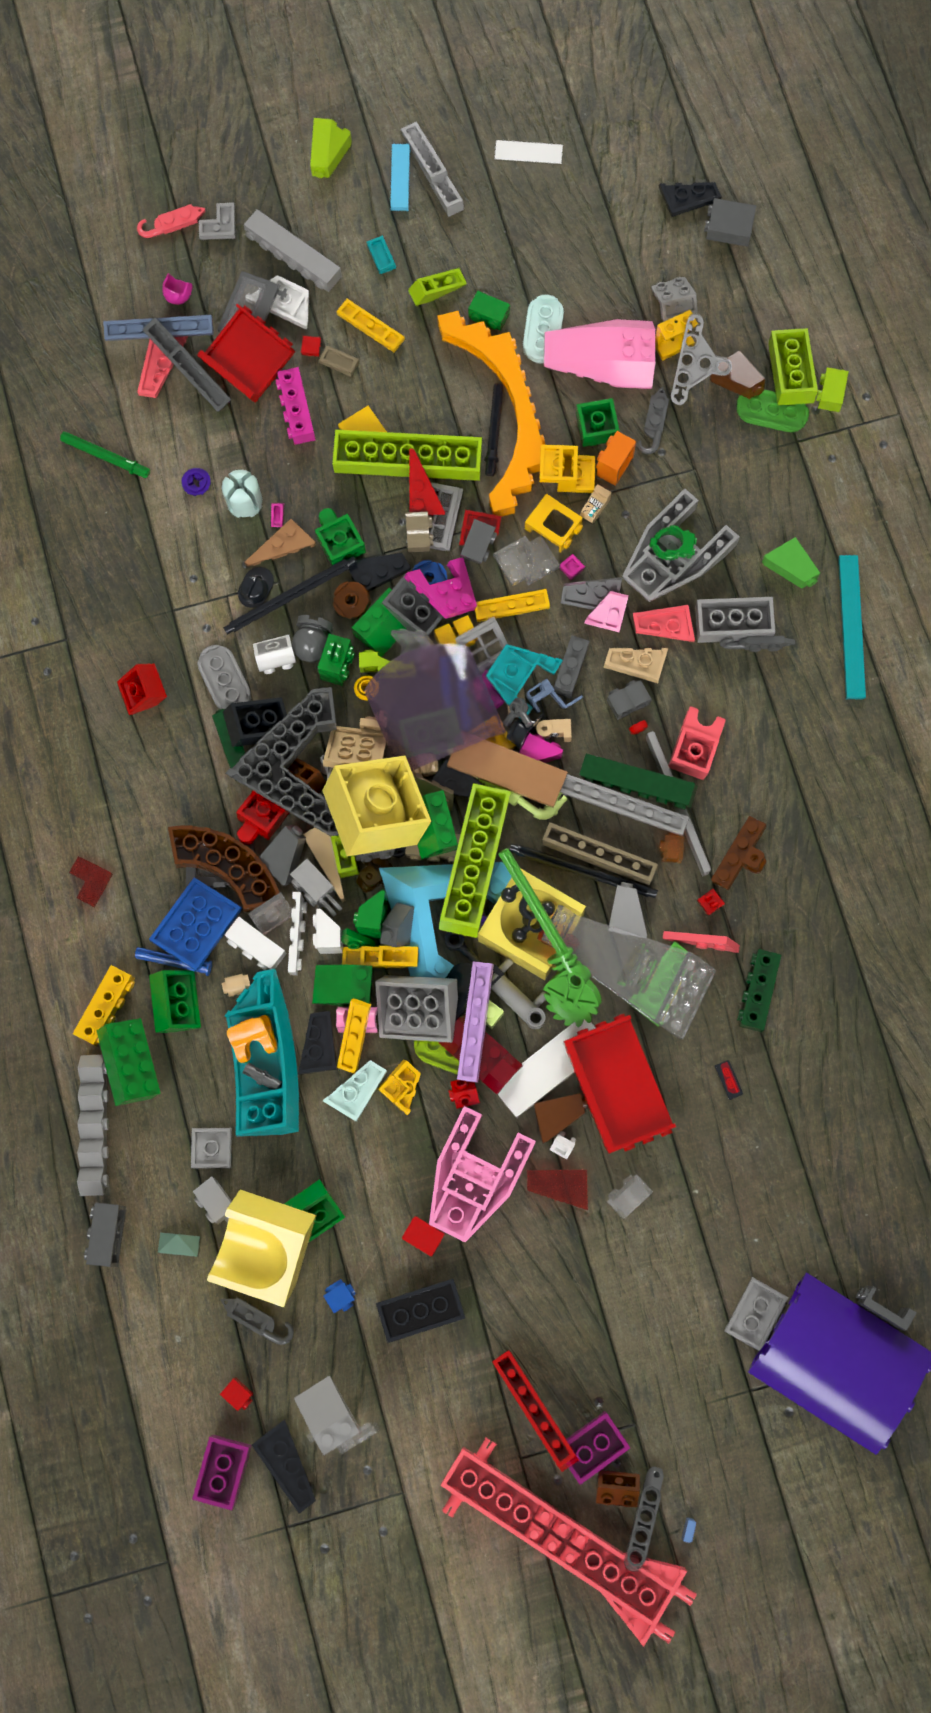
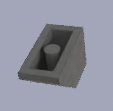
M399 902L395 904L382 924L380 943L392 947L410 945L414 914L413 906Z

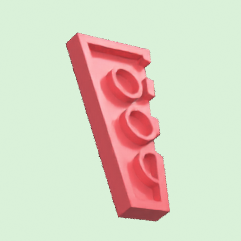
M189 336L174 338L179 344L184 346ZM151 339L149 340L137 393L139 396L157 398L174 364Z

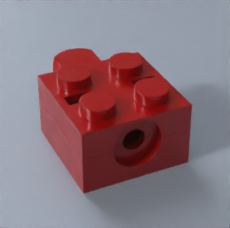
M252 791L236 812L238 821L243 823L237 831L238 840L244 845H250L258 835H261L269 841L290 812Z

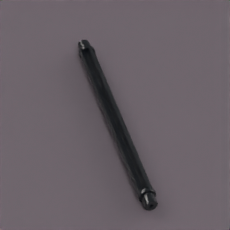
M354 556L348 559L345 558L330 568L229 622V625L223 627L226 634L228 635L233 631L236 632L251 622L260 619L289 603L291 600L347 571L357 563Z
M515 844L510 846V852L515 853L517 856H522L615 887L621 885L622 882L633 884L632 888L637 889V894L645 897L656 898L658 890L652 889L651 886L527 848L520 844L519 846Z

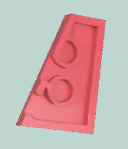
M688 605L633 613L635 632L638 634L689 642L695 641Z

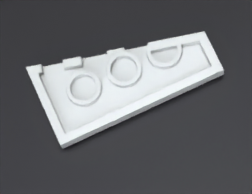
M293 892L292 899H295L296 907L292 908L291 913L294 926H291L290 941L293 942L289 946L288 973L290 975H298V970L302 969V959H299L300 951H303L304 948L301 932H305L306 922L303 921V913L307 912V902H304L301 892Z

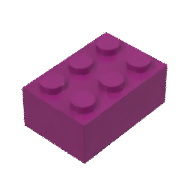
M606 1411L566 1439L579 1461L569 1467V1470L580 1485L630 1449V1446Z
M217 1435L209 1436L192 1500L232 1511L236 1506L252 1445Z

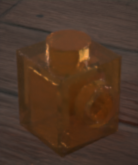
M669 833V835H665L664 840H660L659 852H662L663 862H682L685 837Z

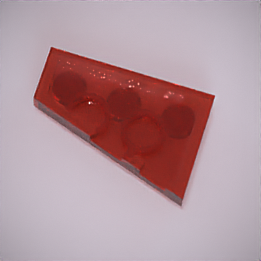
M527 1170V1191L588 1210L587 1170Z

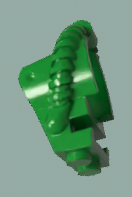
M671 525L659 530L654 535V538L650 539L649 546L654 551V554L662 560L670 561L678 559V557L691 559L692 555H695V548L693 546L696 545L697 538L689 530L683 531L678 526ZM665 535H672L677 539L679 538L681 547L677 550L667 549L664 552L659 548L657 542Z

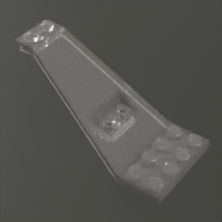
M558 905L551 921L568 948L572 947L574 950L572 954H576L578 957L576 960H579L582 965H585L590 970L591 976L677 1038L684 1039L716 970L691 952L578 916L566 907ZM544 933L541 940H543L548 945L553 947L547 935Z

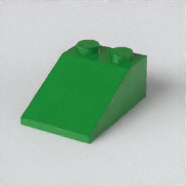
M316 965L312 1004L349 1006L353 998L371 1004L373 966Z

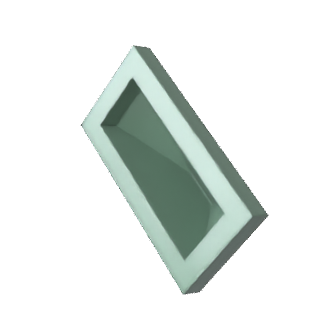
M160 1233L158 1253L198 1257L200 1236Z

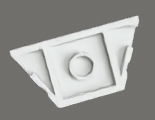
M278 275L270 281L279 284V290L281 291L286 288L287 296L282 300L280 299L281 296L277 294L270 313L307 330L309 290ZM259 288L252 295L249 293L245 297L246 301L256 305L262 289Z

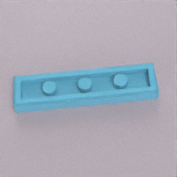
M392 144L391 211H409L410 144Z

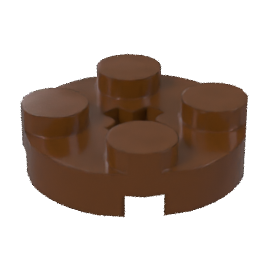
M344 582L334 592V609L345 618L351 620L359 618L366 613L371 605L368 590L358 582ZM349 596L356 598L354 604H348Z

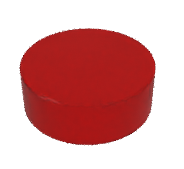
M646 720L640 721L631 726L629 731L631 735L638 734L647 729L648 724Z

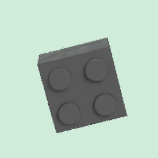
M474 519L460 557L480 565L482 561L486 562L490 550H487L488 545H493L497 535L494 532L495 527Z

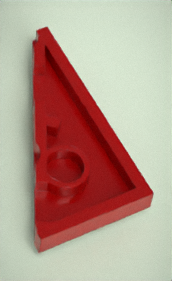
M409 449V512H428V515H445V511L415 450Z

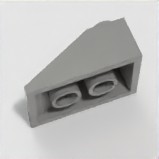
M330 1376L294 1398L323 1455L362 1431Z

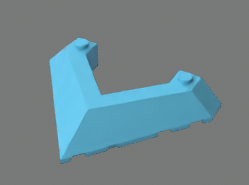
M495 862L487 894V899L494 904L497 903L501 892L512 878L502 862ZM453 864L379 868L391 910L398 902L414 907L410 945L405 946L419 947L418 967H408L410 976L446 978L454 966L438 955L429 901L445 899Z

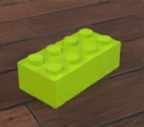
M808 328L771 331L768 346L778 405L814 403L818 388Z

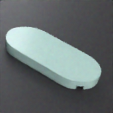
M551 295L538 296L537 299L531 301L528 307L523 350L525 355L536 363H544L545 332L562 329L564 309L558 299Z

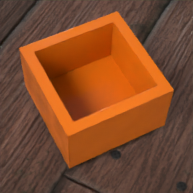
M619 431L614 436L611 435L606 443L607 448L599 453L596 465L597 476L614 486L617 485L633 459L636 446L635 440Z

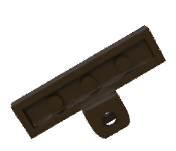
M380 857L373 858L369 862H363L367 867L361 870L356 881L363 892L368 893L380 884L385 887L379 868L393 867L387 859H380Z

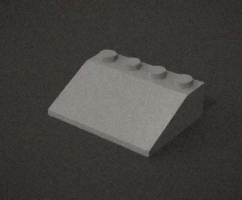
M384 975L375 981L380 1038L453 1042L458 1002L457 979Z

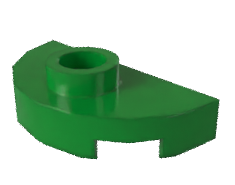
M348 928L342 931L341 941L350 949H358L361 946L375 947V941Z

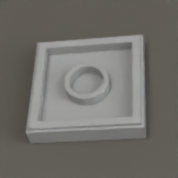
M192 1128L191 1168H231L232 1128Z

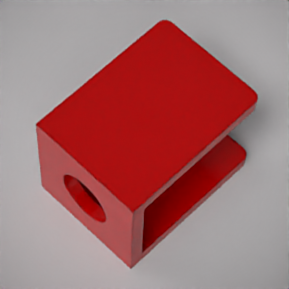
M414 1216L402 1239L433 1257L445 1234Z

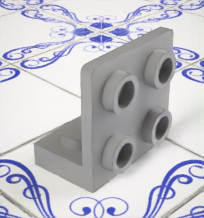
M677 277L674 280L659 282L651 286L652 292L660 302L661 319L663 322L688 310H691L692 314L698 313L696 292L685 277Z

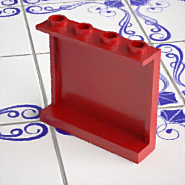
M236 304L235 306L238 308V311L206 352L200 350L197 356L256 403L276 378L277 372L283 369L295 351L292 348L293 344L284 337L282 340L278 336L280 334L273 327L267 328L265 326L266 322L259 316L256 318L252 316L253 312L245 305L241 307L239 304Z

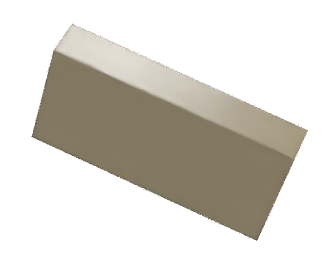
M326 345L319 363L352 377L359 364V359Z

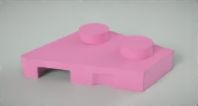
M610 591L586 618L585 624L620 632L629 596Z

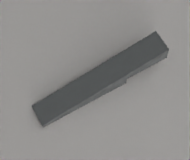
M156 317L142 329L217 412L231 401L227 394Z

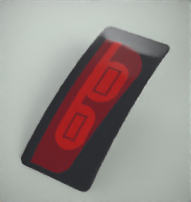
M729 1060L715 1065L728 1099L731 1100L743 1095Z

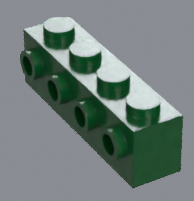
M758 949L756 954L752 953L750 965H753L746 977L748 989L743 991L741 1002H744L743 1010L739 1009L737 1021H740L739 1027L758 1032L764 1031L781 954Z

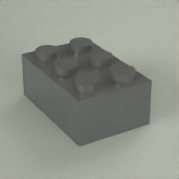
M95 1203V1206L91 1208L90 1219L93 1220L92 1226L88 1228L87 1239L90 1240L89 1247H86L84 1253V1260H87L86 1264L118 1267L127 1206Z

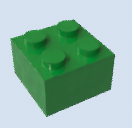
M613 398L577 404L576 418L582 447L607 443L611 435L614 436L617 431L620 432Z

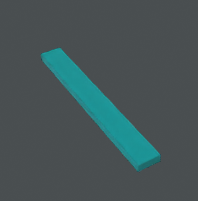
M839 555L846 699H865L858 555Z

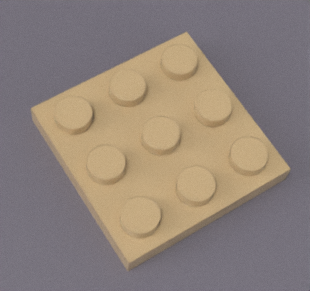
M336 726L337 730L330 733L323 766L334 768L336 765L384 759L388 732Z

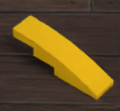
M361 946L358 949L343 947L342 965L373 966V968L418 967L419 947Z

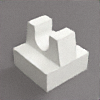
M562 1131L557 1135L550 1150L567 1159L575 1146L576 1138L572 1137L571 1140L564 1138L565 1132Z

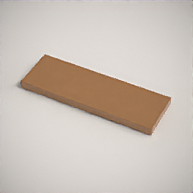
M461 731L463 744L454 747L447 767L554 808L568 774L567 771Z

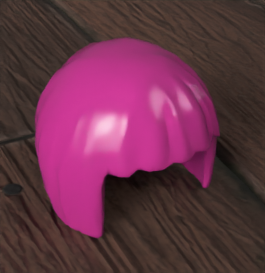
M167 274L163 282L162 292L167 302L181 305L190 298L193 286L189 282L177 280L170 274Z

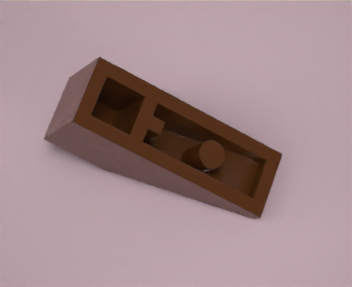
M296 758L287 769L318 794L326 784V780L319 770L299 758Z

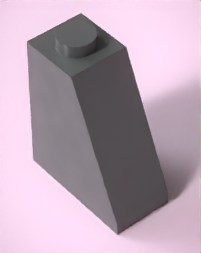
M296 825L285 826L259 856L269 872L283 886L292 884L290 873L298 867L306 837L302 834L303 831Z

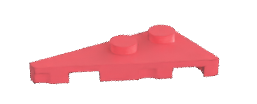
M664 931L663 933L664 940L696 945V948L707 949L708 947L720 951L739 953L740 945L727 936Z

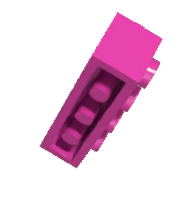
M299 367L278 371L279 379L275 380L277 389L282 390L283 394L279 395L281 406L286 407L283 415L285 423L289 422L290 428H287L289 439L293 438L294 445L314 441L315 435Z

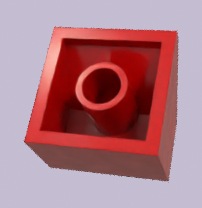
M136 664L117 681L129 715L157 706L167 697L155 664Z

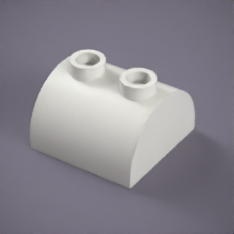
M289 635L253 644L255 659L260 672L264 671L265 674H271L275 672L277 667L282 666L283 669H290L293 667V663H296Z

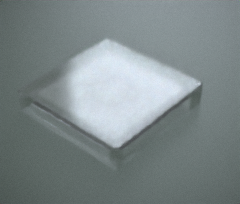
M280 892L248 914L259 931L265 935L291 918L292 909Z

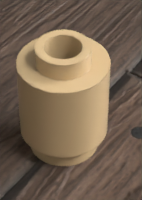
M248 974L224 978L225 982L222 983L224 994L228 993L229 997L241 994L245 988L248 989L250 986Z

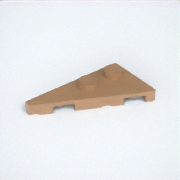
M290 519L245 561V564L248 567L255 566L271 558L274 560L289 553L299 552V549L305 547H314L316 542Z

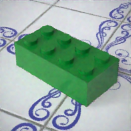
M141 1018L105 1024L96 1030L115 1106L149 1100L161 1094Z

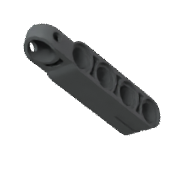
M656 1466L649 1468L647 1471L624 1557L625 1567L634 1572L638 1571L646 1560L661 1499L660 1490L664 1476L662 1469ZM645 1494H652L655 1501H648ZM640 1514L648 1515L650 1522L642 1521ZM641 1534L644 1537L645 1542L639 1543L636 1540L635 1535ZM630 1555L638 1556L640 1563L634 1564L630 1560Z

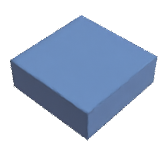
M686 1517L682 1540L685 1542H692L696 1527L694 1519Z

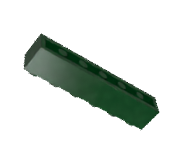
M587 753L585 754L579 774L585 781L594 784L595 782L602 783V787L608 789L613 787L620 788L619 791L625 794H631V792L638 793V797L643 799H649V797L656 798V802L667 805V802L674 803V807L683 810L686 807H692L698 787L693 782Z

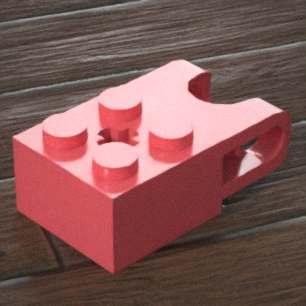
M690 706L668 766L676 771L704 780L710 770L725 724V718L718 716L711 726H703L697 719L699 710Z

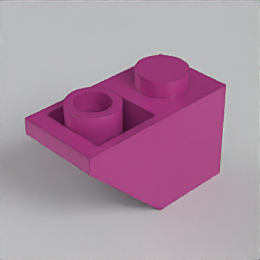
M529 733L519 753L547 763L560 759L563 755V749L557 743L545 741L538 734L532 735Z

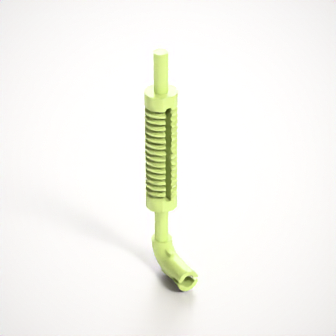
M451 748L446 752L451 755L454 748ZM479 779V782L482 781V784L485 783V786L488 785V787L506 790ZM511 792L509 803L513 806L519 804L534 815L533 817L539 820H546L554 815L556 816L559 809L568 799L565 795L561 798L562 793H559L554 808L546 805L544 808L538 809L524 799L523 796Z

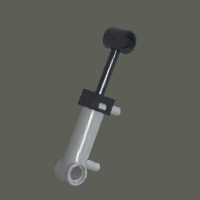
M447 932L445 944L450 951H460L472 963L482 962L465 946L463 935ZM457 936L460 942L457 945H452L449 942L451 937ZM507 958L499 967L494 964L490 990H493L530 1028H541L545 1023L546 1016L544 1011L538 1007L546 1000L544 997L546 992H542L532 1002L504 975V972L513 964V961ZM531 1015H540L541 1021L533 1023L530 1020Z

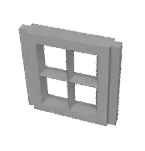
M494 616L454 638L474 677L481 675L486 669L488 671L501 653L500 651L490 656L487 647L499 641L502 649L508 644ZM493 629L497 638L484 644L481 635ZM478 638L482 647L469 653L465 644ZM484 650L488 659L475 665L471 656Z

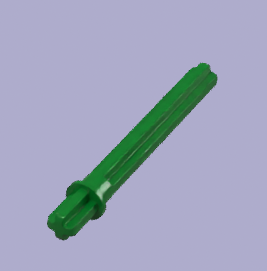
M63 431L60 435L61 442L125 469L131 475L136 474L143 478H148L150 475V469L138 464L136 460L131 461L66 431Z

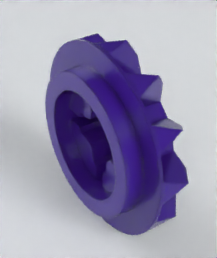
M192 468L185 472L181 483L183 490L188 495L191 494L196 497L197 495H203L207 490L209 491L211 480L205 470ZM193 477L200 481L199 487L194 484Z

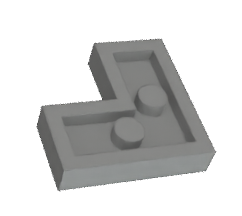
M217 203V219L199 220L200 240L235 239L234 203Z

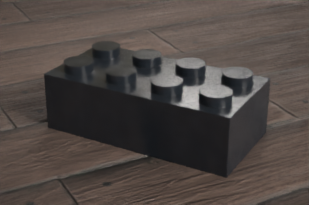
M454 1278L376 1303L387 1343L466 1318Z

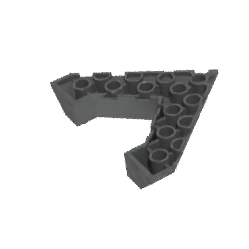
M332 687L312 689L304 700L289 711L282 721H279L257 742V745L242 756L239 762L225 774L325 834L338 836L339 834L326 799L287 770L318 732L337 730Z

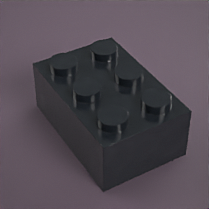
M282 697L230 703L223 711V716L232 747L257 744L279 721H282L287 716Z

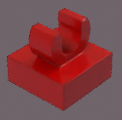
M714 889L697 900L708 916L725 904Z

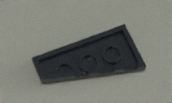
M284 1419L254 1442L252 1447L300 1514L313 1504L316 1499Z

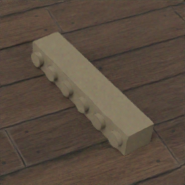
M550 822L542 839V845L647 886H650L658 865Z

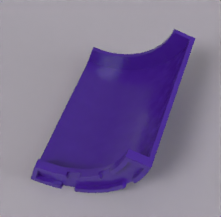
M805 1273L796 1285L788 1302V1305H790L785 1315L782 1314L773 1329L774 1334L770 1340H766L754 1357L748 1373L877 1455L881 1449L885 1450L890 1442L889 1438L906 1412L909 1413L915 1405L913 1400L926 1373H929L931 1370V1351L810 1274Z

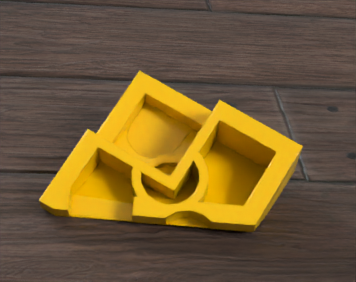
M402 1060L378 1087V1090L408 1115L412 1098L416 1093V1084L419 1082L421 1073L407 1060Z

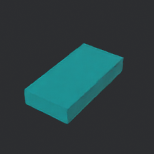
M383 235L366 242L379 274L396 269V264Z

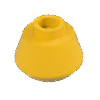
M362 676L354 685L356 696L365 701L374 699L380 690L378 681L372 676Z

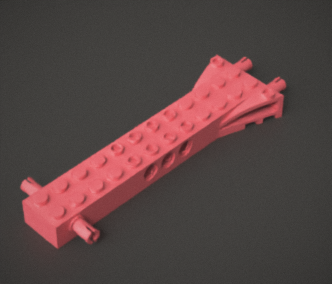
M485 1437L477 1453H472L465 1447L461 1449L441 1482V1486L452 1494L442 1509L445 1514L452 1507L448 1516L453 1518L461 1502L468 1503L600 1591L643 1647L652 1633L667 1643L672 1640L671 1637L674 1636L675 1631L659 1621L674 1595L690 1606L693 1603L692 1599H695L697 1594L681 1584L687 1573L685 1567L646 1558L638 1571L628 1570L624 1564V1552L490 1465L487 1459L497 1445L495 1442L492 1441L489 1447L486 1448L490 1439ZM630 1555V1560L634 1564L640 1563L638 1556Z

